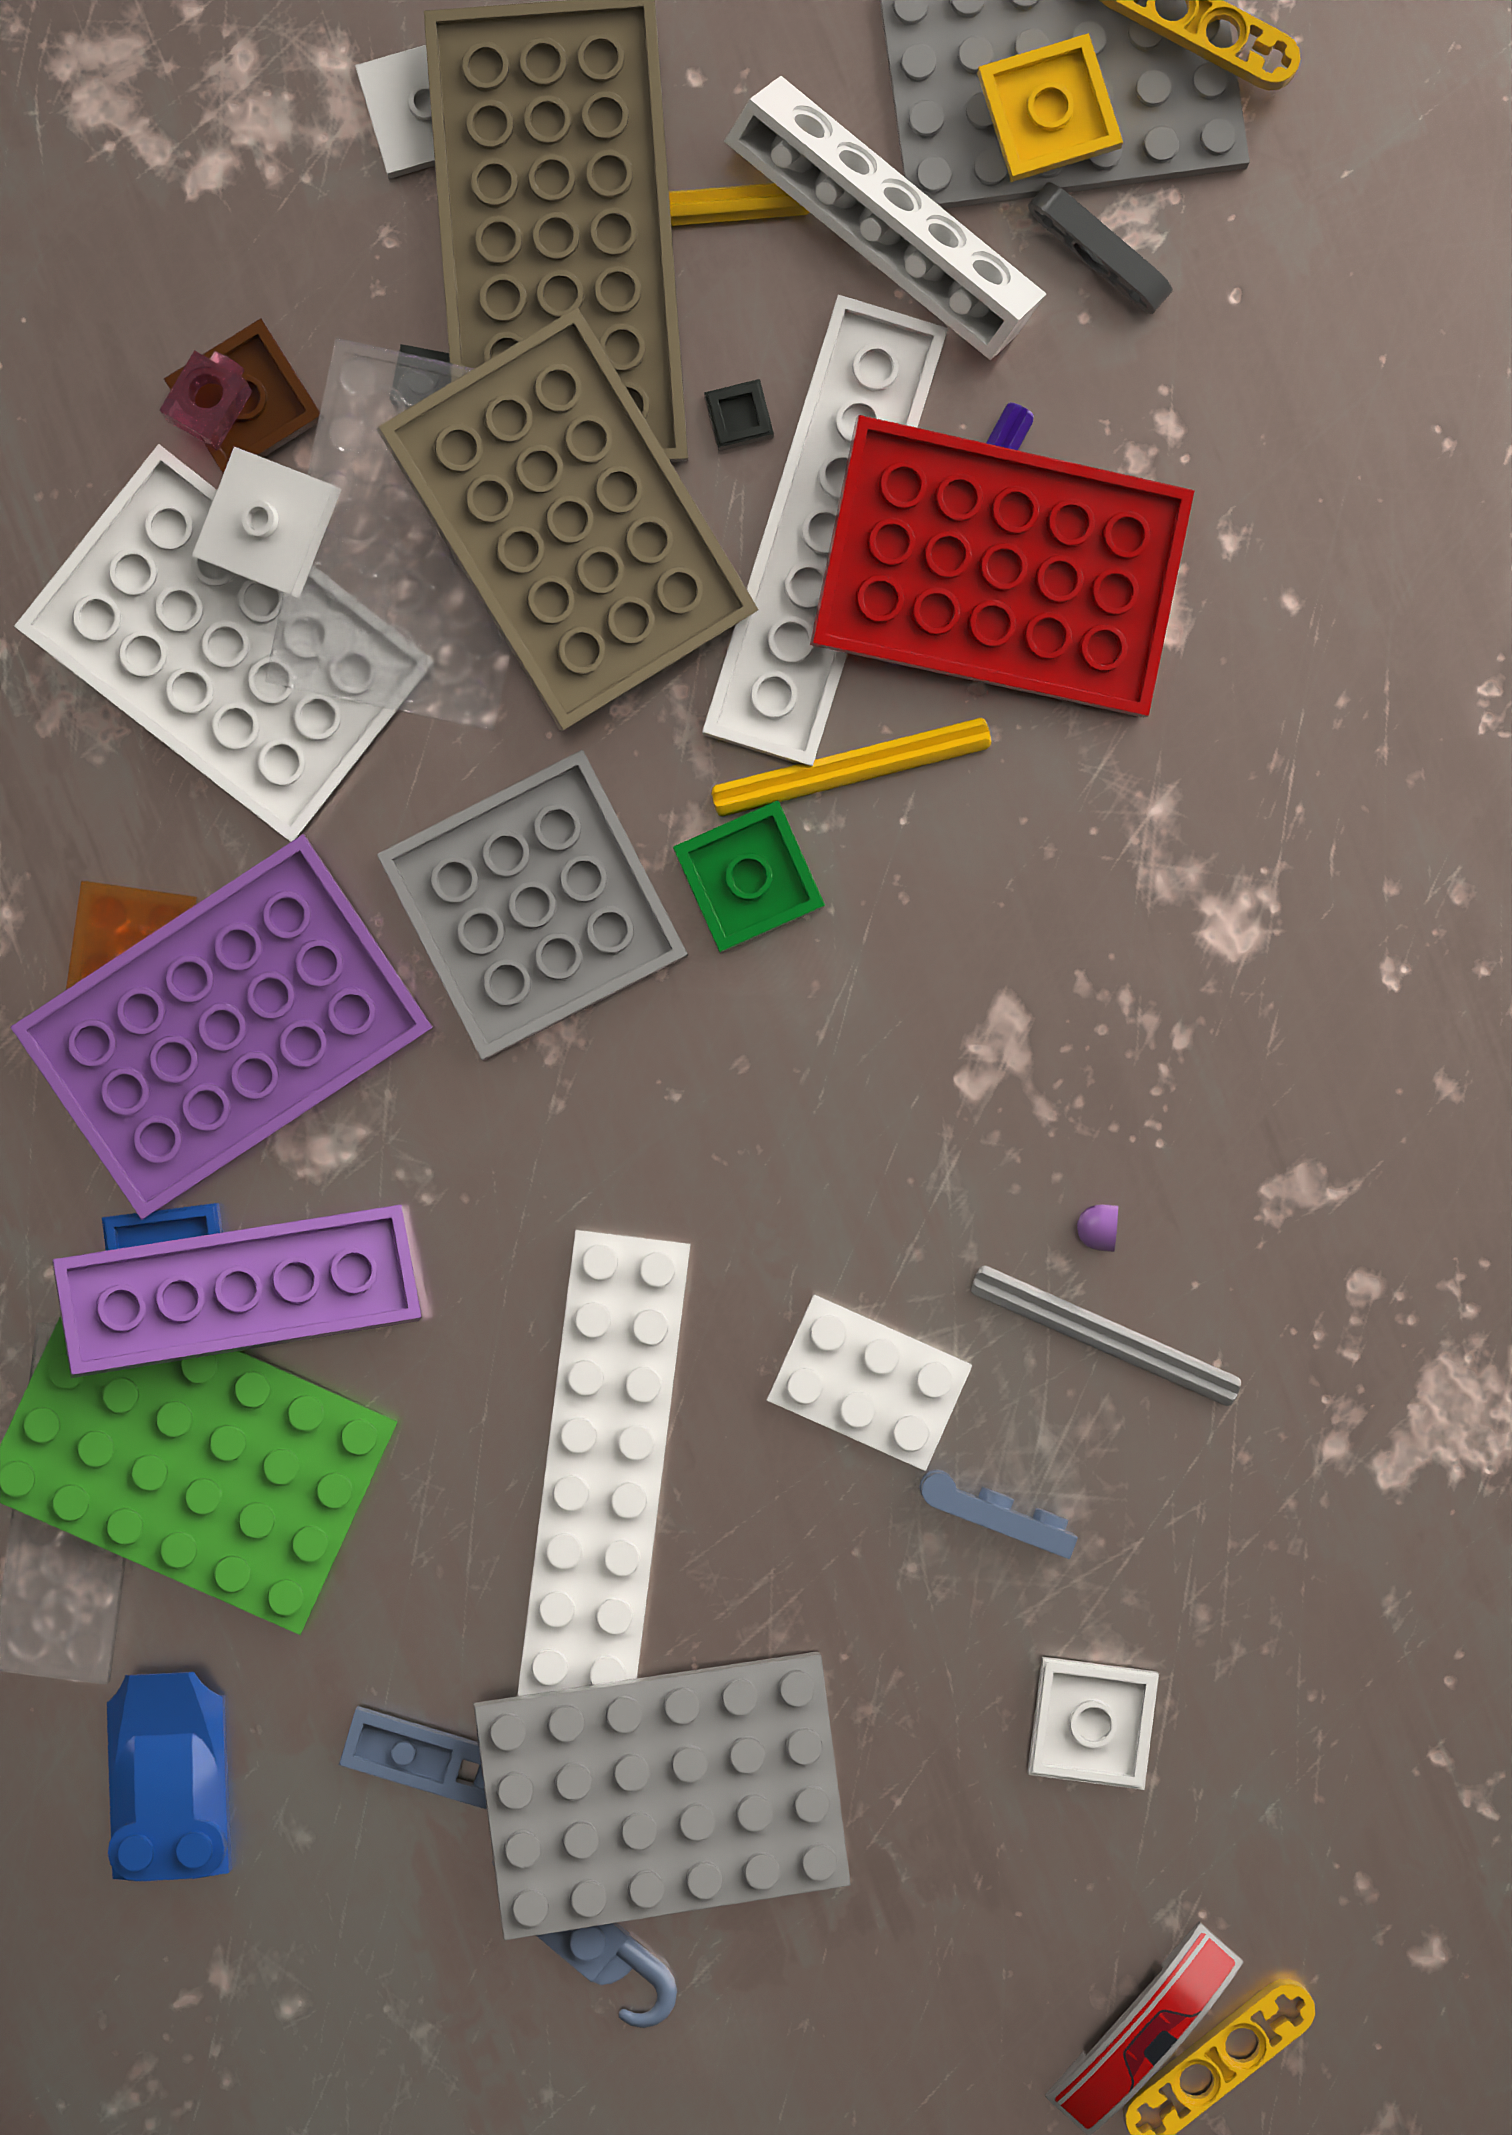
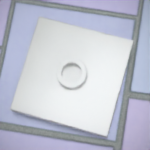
M426 45L355 65L388 178H395L435 166Z
M234 447L192 556L299 599L342 489Z
M1042 1657L1028 1774L1144 1790L1159 1673L1157 1671Z

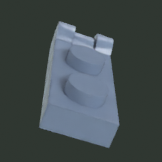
M935 1469L928 1471L921 1478L919 1485L920 1493L927 1504L1064 1558H1071L1078 1537L1074 1533L1065 1530L1068 1519L1040 1508H1036L1033 1517L1011 1509L1015 1499L985 1487L981 1488L979 1496L957 1489L953 1479L943 1470Z
M360 1706L355 1709L339 1762L340 1766L486 1809L478 1742ZM463 1760L479 1764L474 1782L457 1779Z

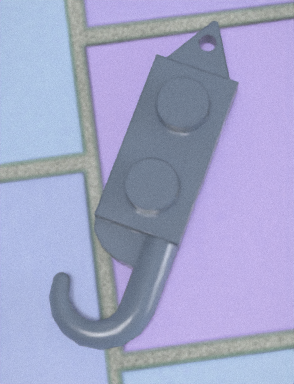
M618 1923L536 1935L590 1982H595L599 1985L612 1984L622 1979L634 1969L652 1984L657 1992V2001L650 2011L643 2014L633 2013L626 2009L619 2011V2018L630 2026L647 2028L658 2025L669 2016L674 2008L677 1989L673 1975L661 1961L634 1940L630 1933Z

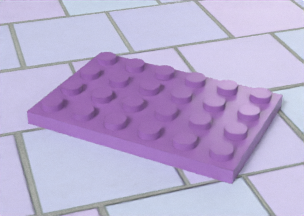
M302 834L10 1028L142 1220L432 1029L433 1026L306 836Z

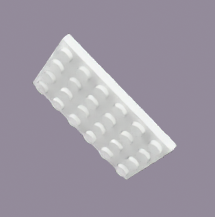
M158 444L14 627L288 841L292 842L304 830L435 661L313 565L298 599L193 557L194 548L217 489Z

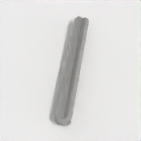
M981 1266L974 1277L971 1285V1292L974 1295L1220 1404L1231 1406L1241 1387L1239 1377L993 1268Z

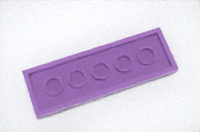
M402 1205L53 1259L52 1262L71 1378L417 1322L422 1318Z

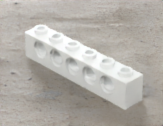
M782 76L749 99L724 140L733 150L989 360L993 359L1019 334L1046 296L1043 290Z

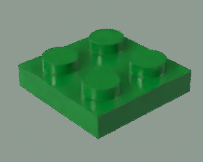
M779 800L673 846V850L719 953L732 949L825 907V903Z

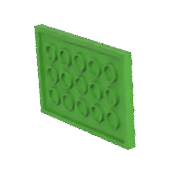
M60 1315L0 1444V1503L301 1635L396 1427L397 1420L242 1351L71 1378Z

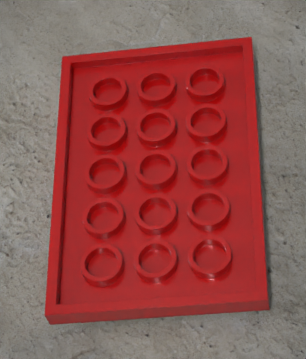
M859 415L856 418L810 645L1143 718L1148 717L1195 490Z

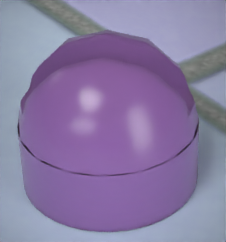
M1101 1204L1091 1206L1082 1212L1077 1223L1079 1238L1087 1247L1098 1251H1115L1118 1206Z

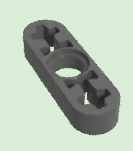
M1047 182L1028 204L1029 211L1043 227L1143 311L1153 314L1172 293L1173 288L1171 284L1154 266L1059 186Z

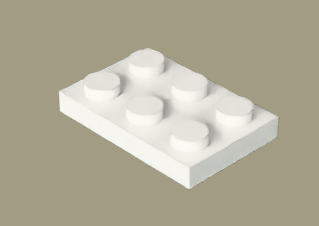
M813 1294L767 1401L926 1471L969 1375L972 1364Z

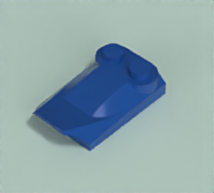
M195 1672L125 1675L120 1688L107 1702L111 1826L108 1857L112 1866L113 1879L128 1881L197 1879L230 1873L232 1870L225 1695H218L211 1691L200 1681Z

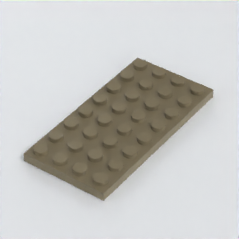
M562 0L425 10L424 24L451 382L578 307L670 462L688 461L655 0Z

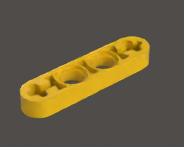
M1099 0L1108 8L1261 89L1268 91L1279 90L1288 85L1294 78L1301 60L1300 49L1295 40L1289 35L1224 0H1185L1187 14L1177 21H1168L1159 16L1155 7L1156 0H1147L1145 7L1136 4L1138 0ZM1215 20L1229 21L1238 32V40L1229 48L1215 47L1206 36L1207 26ZM1249 34L1257 37L1252 47L1253 50L1267 56L1273 49L1282 52L1281 63L1287 69L1277 67L1273 73L1266 72L1263 69L1265 59L1251 50L1246 61L1239 59L1238 56L1243 51Z
M1278 1979L1268 1984L1153 2075L1123 2107V2118L1130 2135L1177 2134L1303 2034L1310 2027L1315 2016V2003L1306 1988L1299 1982L1291 1979ZM1282 1994L1290 2000L1295 1999L1297 1996L1301 1997V2000L1296 2004V2009L1299 2012L1296 2019L1290 2021L1288 2017L1282 2015L1270 2024L1272 2030L1277 2034L1271 2040L1268 2039L1262 2026L1251 2017L1260 2011L1265 2021L1270 2019L1279 2010L1275 2000ZM1238 2028L1252 2030L1257 2036L1258 2045L1256 2051L1246 2059L1233 2058L1226 2051L1225 2043L1227 2037ZM1195 2064L1206 2066L1212 2073V2082L1209 2089L1200 2095L1187 2094L1180 2087L1182 2072L1187 2067ZM1169 2083L1177 2100L1185 2108L1177 2113L1171 2102L1159 2113L1162 2121L1160 2127L1154 2129L1148 2123L1138 2127L1136 2124L1141 2120L1138 2108L1147 2103L1149 2107L1154 2109L1164 2103L1168 2098L1161 2088Z

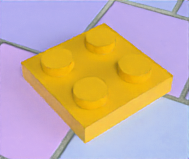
M1089 33L978 67L977 75L1011 182L1122 148V136Z

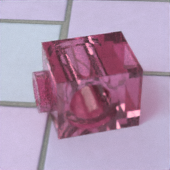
M194 350L159 411L168 423L218 451L251 395L252 390L246 380L241 377L244 368L218 352H214L209 359ZM218 384L223 387V396L217 405L211 408H200L195 405V396L204 385Z

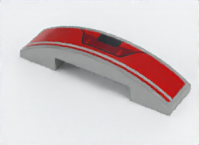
M1199 1921L1161 1963L1162 1971L1088 2054L1085 2052L1081 2053L1045 2094V2097L1086 2135H1092L1117 2113L1177 2050L1223 1993L1244 1963L1243 1960Z

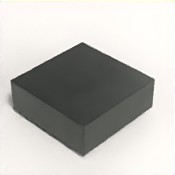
M760 379L704 392L718 452L774 438Z

